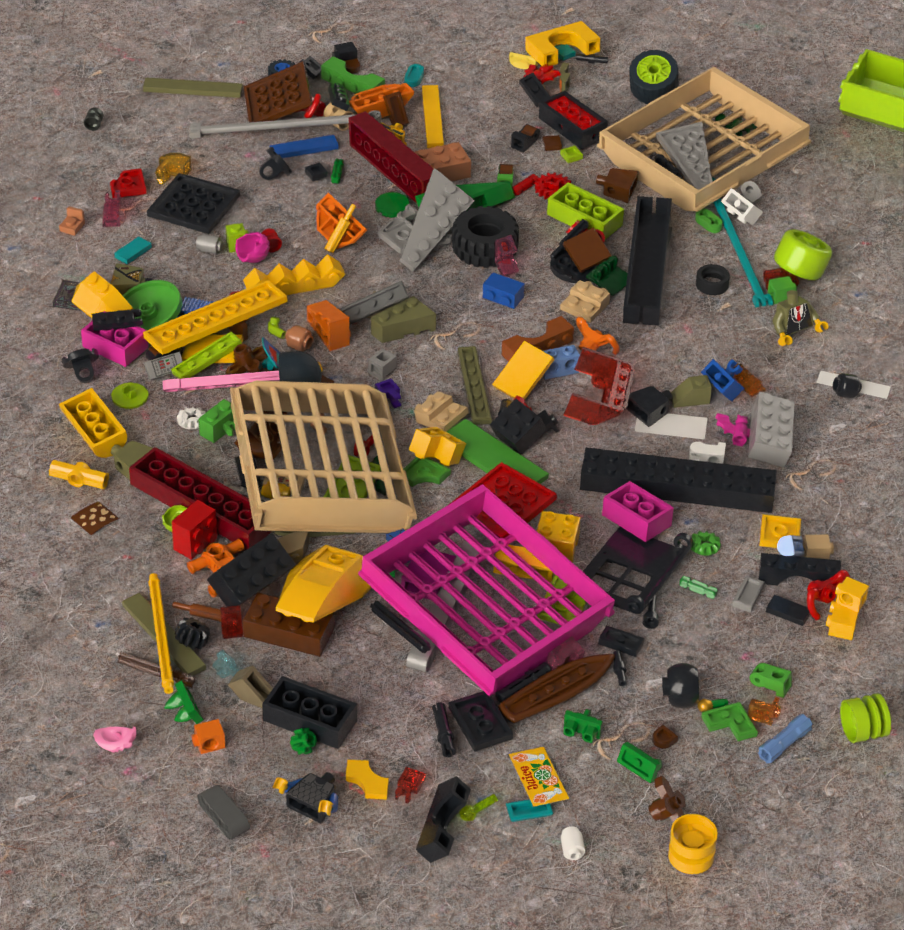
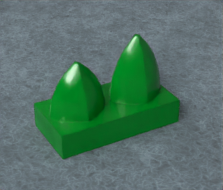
M182 680L174 684L177 692L168 699L164 709H174L183 706L177 712L174 721L186 722L193 719L196 724L202 722L204 719L190 690Z
M629 742L623 743L617 762L647 782H654L658 771L662 768V761L652 758Z

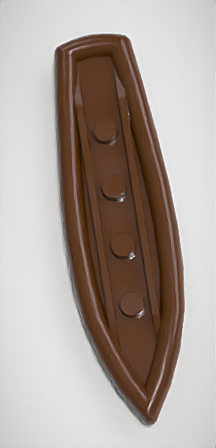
M599 654L568 662L531 682L500 703L498 708L502 715L512 723H517L575 697L595 684L610 668L615 655Z

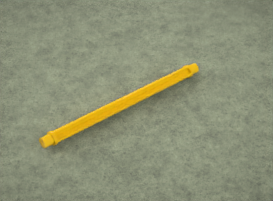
M152 573L149 575L148 584L152 599L162 687L166 694H170L173 692L174 680L160 579L156 573Z

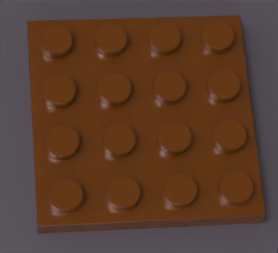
M303 61L243 86L249 123L276 121L281 117L291 115L313 104L306 66Z

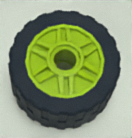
M648 50L641 52L632 60L629 67L630 90L633 96L640 102L649 104L679 86L678 65L672 55L665 51Z

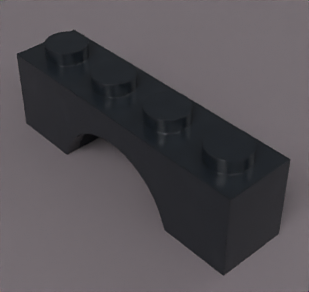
M761 553L758 580L765 581L766 585L776 586L784 579L793 576L805 577L812 581H825L841 570V560Z
M457 776L438 784L416 847V851L430 863L449 855L455 838L447 832V828L457 812L466 806L471 791Z

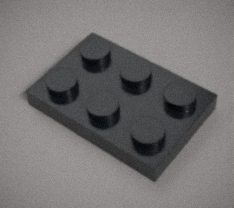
M484 691L449 702L448 708L474 752L513 739V732L491 696L489 697Z

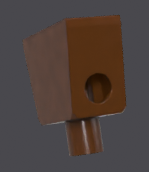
M611 168L607 176L597 175L596 184L604 186L603 194L605 196L629 203L637 186L638 171Z

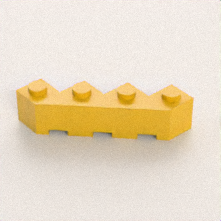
M327 254L316 266L302 259L292 271L280 263L268 275L254 268L243 281L247 289L269 280L284 294L292 295L334 287L346 274L341 263Z

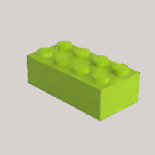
M568 182L548 198L547 215L569 226H572L577 220L581 221L584 219L589 223L588 230L594 227V229L602 231L606 240L623 226L624 208Z

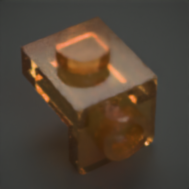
M775 697L772 704L752 698L748 710L749 718L772 725L774 718L778 719L782 707L779 706L780 698Z

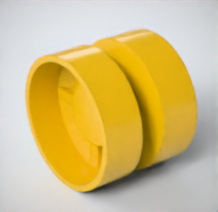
M686 814L673 822L668 850V858L673 867L683 873L699 874L707 871L712 866L718 835L715 824L707 817L699 814Z

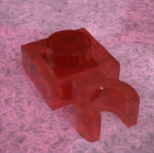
M406 767L397 782L398 788L395 790V800H398L399 796L405 795V803L408 804L411 801V792L418 794L426 780V773Z

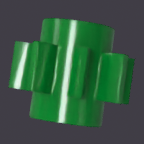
M309 728L294 730L295 736H292L290 740L292 749L297 751L298 755L312 753L311 747L316 746L317 742L315 734L309 731Z

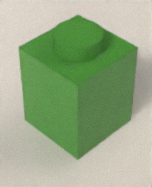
M789 276L770 279L767 294L771 295L773 304H778L781 301L787 300V292L790 290L797 291V287Z

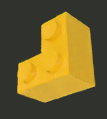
M438 427L416 429L409 450L414 452L415 456L420 459L428 457L437 458L441 464L450 466L459 464L466 443Z

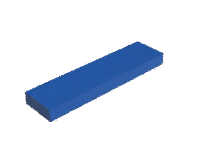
M334 135L269 145V148L273 147L275 149L274 152L283 159L338 149V142Z

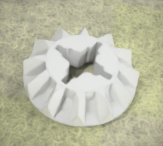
M193 406L192 408L185 407L184 410L179 411L177 422L185 429H198L199 418L206 411H202L200 407L196 409Z

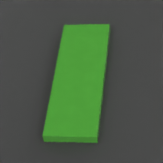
M464 419L447 431V433L466 443L462 457L486 473L502 462L539 484L548 479L549 473L467 419Z

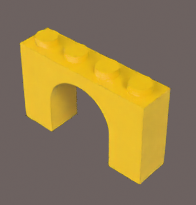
M582 21L525 37L526 52L541 66L548 64V66L558 64V49L554 47L557 45L575 46L586 56L600 52V37Z

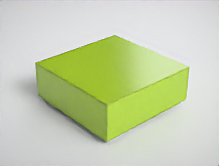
M576 146L560 150V155L567 163L583 159V154Z

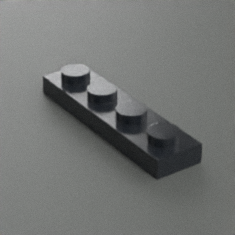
M330 83L328 92L332 105L347 111L350 104L346 90L343 89L344 86L338 83Z

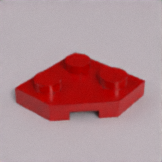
M142 169L124 170L117 180L113 179L110 182L112 198L147 194Z

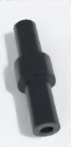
M576 54V60L588 61V63L595 64V62L608 63V57L596 56V54L587 56L585 54Z
M616 650L613 652L615 655L614 673L617 675L619 686H625L627 684L625 676L627 671L626 665L622 661L621 652Z

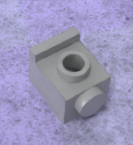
M383 348L368 359V373L381 381L385 380V376L397 367V356Z

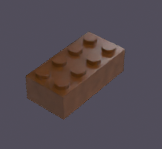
M257 593L243 619L244 637L321 657L334 631V612L315 622H305L301 618L285 616L283 613L276 611L279 601L278 597Z

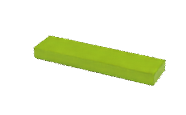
M231 331L171 369L172 374L177 379L191 378L234 351V348L242 344V341Z

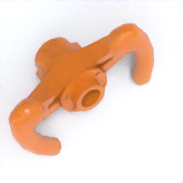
M576 318V325L584 336L580 342L579 349L585 355H593L600 346L608 343L612 345V353L614 355L619 353V344L612 335H603L597 329L594 331L588 326L584 318Z

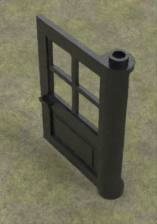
M619 526L583 570V573L591 580L595 575H599L615 581L616 583L609 592L605 591L615 600L614 606L634 614H640L692 549L694 541L690 535L679 533L674 538L675 546L654 538L645 542ZM680 539L685 540L688 546L682 545ZM606 562L615 563L627 568L620 578L599 571ZM632 570L652 577L645 587L624 580ZM620 584L642 591L638 596L630 595L627 599L613 594Z

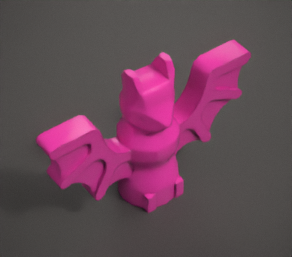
M717 413L715 417L717 419L716 425L723 428L724 434H733L732 441L734 445L743 447L747 438L750 437V429L747 427L748 416L744 417L738 414L735 421L736 425H733L729 420V416Z

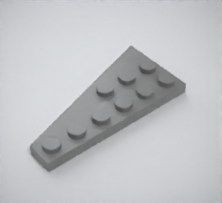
M702 121L656 133V139L688 184L700 190L713 182Z
M435 168L431 173L425 194L400 258V262L412 272L453 227L455 219L463 211H467L475 201Z

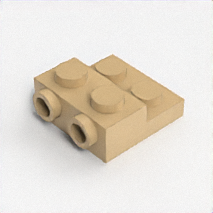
M579 280L570 289V295L560 304V310L576 317H582L591 323L609 305L610 293L605 288L593 286L589 281L583 282Z
M438 391L434 395H428L426 401L422 404H417L414 410L416 423L427 427H438L445 432L469 413L468 407L454 403L452 396Z

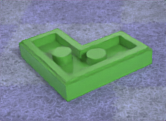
M740 702L702 712L701 718L710 732L730 727L738 742L756 737L758 734L757 729Z

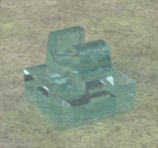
M222 649L216 654L218 659L212 666L218 671L216 674L219 677L225 678L229 675L234 677L239 668L234 659Z

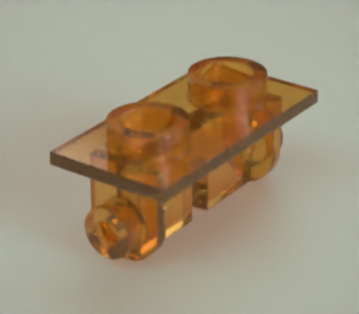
M737 363L734 366L736 368L739 365L743 368L741 373L733 377L745 388L744 391L753 397L759 392L766 390L762 386L761 380L751 373L748 374V370L742 364Z

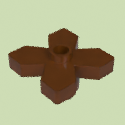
M247 344L236 346L234 348L236 361L228 366L225 374H243L246 371L248 373L262 372L263 365L261 361L268 357L263 346L257 347L253 351Z
M660 776L654 779L655 788L660 798L652 801V804L649 805V812L655 821H663L670 817L672 822H674L677 818L685 815L682 811V808L686 807L685 797L678 790L673 792L669 781L665 777Z

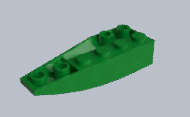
M510 181L456 185L475 200L468 209H475L478 206H494L515 198ZM425 193L415 196L418 208Z

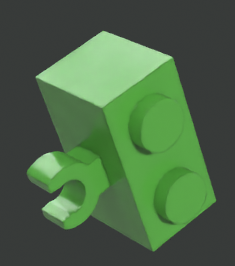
M225 399L199 418L200 436L213 443L225 434L228 436L234 435L233 429H235L231 402Z

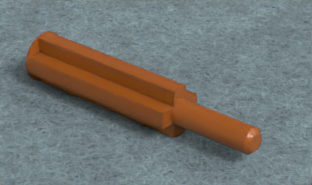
M179 602L172 603L173 608L190 611V615L230 624L232 619V612L196 603H193V605Z

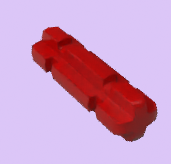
M531 174L514 185L512 190L515 196L533 186L538 176Z

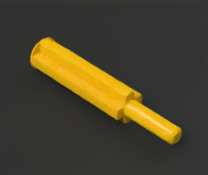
M351 204L345 217H341L324 248L328 252L334 253L350 224L349 219L356 208L355 204Z

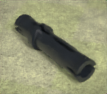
M543 662L533 670H527L525 675L497 691L495 694L497 700L502 703L531 682L550 672V666Z
M438 702L432 706L438 730L437 740L441 744L443 756L449 758L452 757L451 751L453 755L456 754L453 743L454 734L450 730L446 706L444 703Z

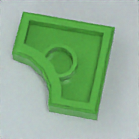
M416 457L403 468L406 471L408 483L411 487L423 482H433L440 485L451 474V469L430 458L420 459Z

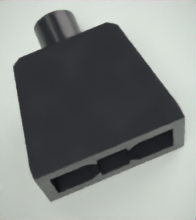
M649 386L627 394L625 409L646 426L650 427L668 413L672 394L669 390L660 392L654 386Z

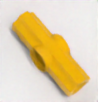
M53 460L50 464L49 476L68 480L74 487H81L85 484L106 489L108 485L109 473L90 469L84 462H77L73 465Z

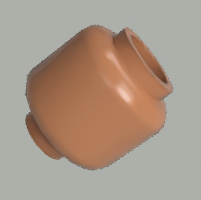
M295 325L288 329L285 334L287 346L303 352L312 346L313 336L311 331Z

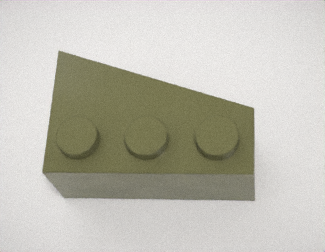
M414 296L371 317V334L381 343L402 339L407 334L419 335L420 331L428 329L430 332L436 331V313Z

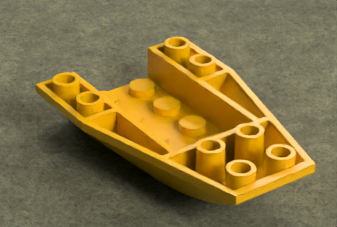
M325 544L305 556L289 571L276 606V611L283 613L285 616L301 618L305 622H315L364 597L372 587L358 575V572L362 569L363 555Z

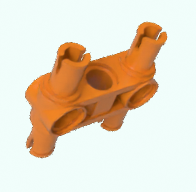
M240 539L227 545L212 543L207 546L206 551L203 552L201 557L187 562V568L191 574L206 567L214 573L233 560L234 554L243 551L244 544ZM209 585L208 591L211 597L218 596L212 586Z

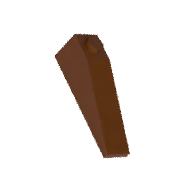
M263 411L264 414H275L274 411ZM252 421L247 427L252 455L254 454V458L265 459L258 423ZM266 422L272 456L275 459L282 450L278 427L274 422ZM236 440L234 443L239 449L238 440Z

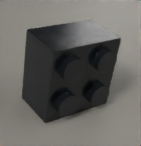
M517 399L489 424L495 436L520 455L547 430L542 418Z

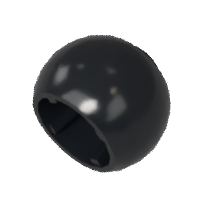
M678 663L667 669V677H662L663 696H668L669 704L677 708H690L699 703L697 667L688 663Z

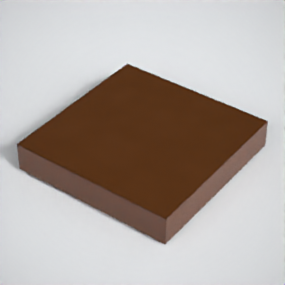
M594 227L563 242L564 248L580 273L608 260L612 256Z

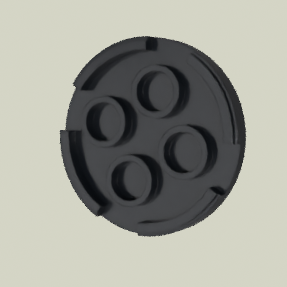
M564 249L554 259L551 258L550 262L552 273L559 279L570 283H577L579 280L590 282L591 280L586 278V275L600 265L598 264L580 273L570 255Z

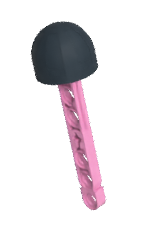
M301 351L280 352L279 371L169 379L163 381V391L178 392L239 387L256 380L321 383L322 372L319 363L308 353Z

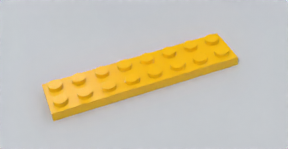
M266 280L144 331V339L162 355L170 353L177 348L184 347L210 334L217 333L243 320L288 302L287 295L269 280Z

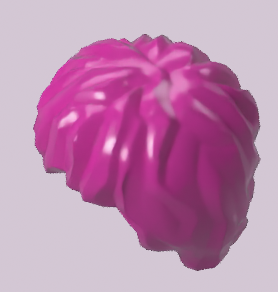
M260 232L245 234L236 239L235 244L237 257L242 262L258 263L264 260L270 248L269 240Z

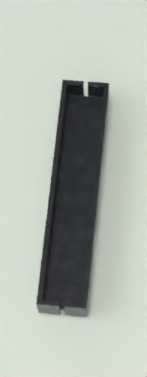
M637 196L623 306V323L639 324V322H643L645 325L659 326L672 198L656 197V213H652L653 197Z
M585 447L580 490L610 493L631 481L661 500L772 513L777 470Z

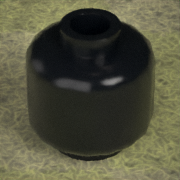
M841 373L833 381V390L840 397L854 398L862 388L859 378L854 374Z

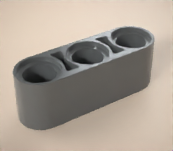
M215 785L197 795L202 809L228 839H232L250 829L246 816L219 785Z

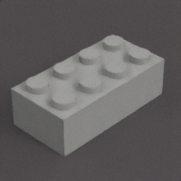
M763 392L758 393L751 410L748 458L785 467L792 452L794 401Z

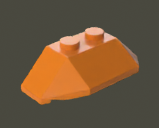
M402 83L401 85L384 84L354 94L351 100H349V104L358 114L376 110L381 113V118L389 116L383 96L400 91L405 106L414 95V90L407 83Z
M327 193L316 205L317 230L329 240L341 217H345L347 210L331 194ZM352 215L349 219L350 224L336 249L356 243L367 231Z

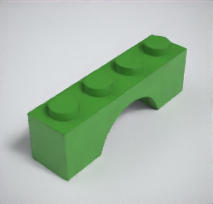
M331 57L321 65V79L332 84H341L344 86V89L355 94L385 84L384 78L373 73L368 75L349 73L346 70V62L336 57Z

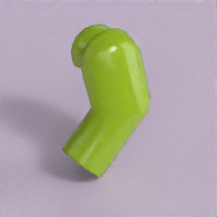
M272 316L270 321H268L269 333L284 339L286 331L279 328L280 319Z

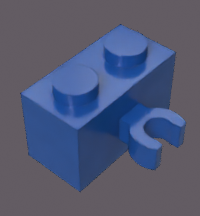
M712 359L701 373L707 375L709 381L725 397L733 401L745 389L733 377L741 373L743 368L739 365L734 368L737 362L732 359L725 369Z

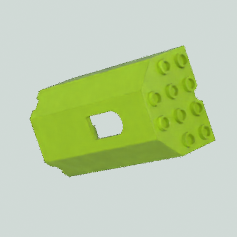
M866 49L863 54H860L858 62L853 64L852 70L848 71L846 79H843L840 89H842V93L838 100L840 103L839 110L843 115L904 132V60Z

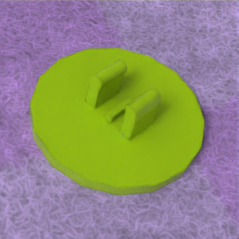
M132 382L118 385L111 393L112 402L124 409L138 408L145 404L149 397L148 390L143 385Z

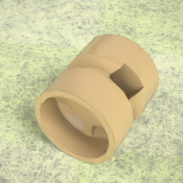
M332 103L326 106L323 117L354 115L350 110L345 111L332 105ZM349 123L333 124L341 131L349 129Z

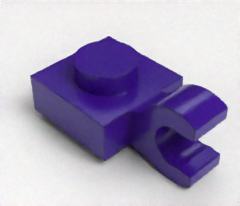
M391 378L375 384V389L386 393V397L389 398L393 408L401 406L398 400L401 399L400 388Z

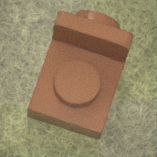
M68 206L67 217L59 225L60 232L76 235L85 224L84 211Z

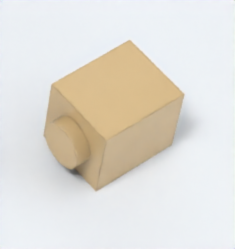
M828 534L805 535L803 544L804 557L830 559V554L834 553L833 542H830Z

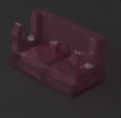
M115 190V198L113 199L109 198L108 192L105 194L103 227H120V190Z

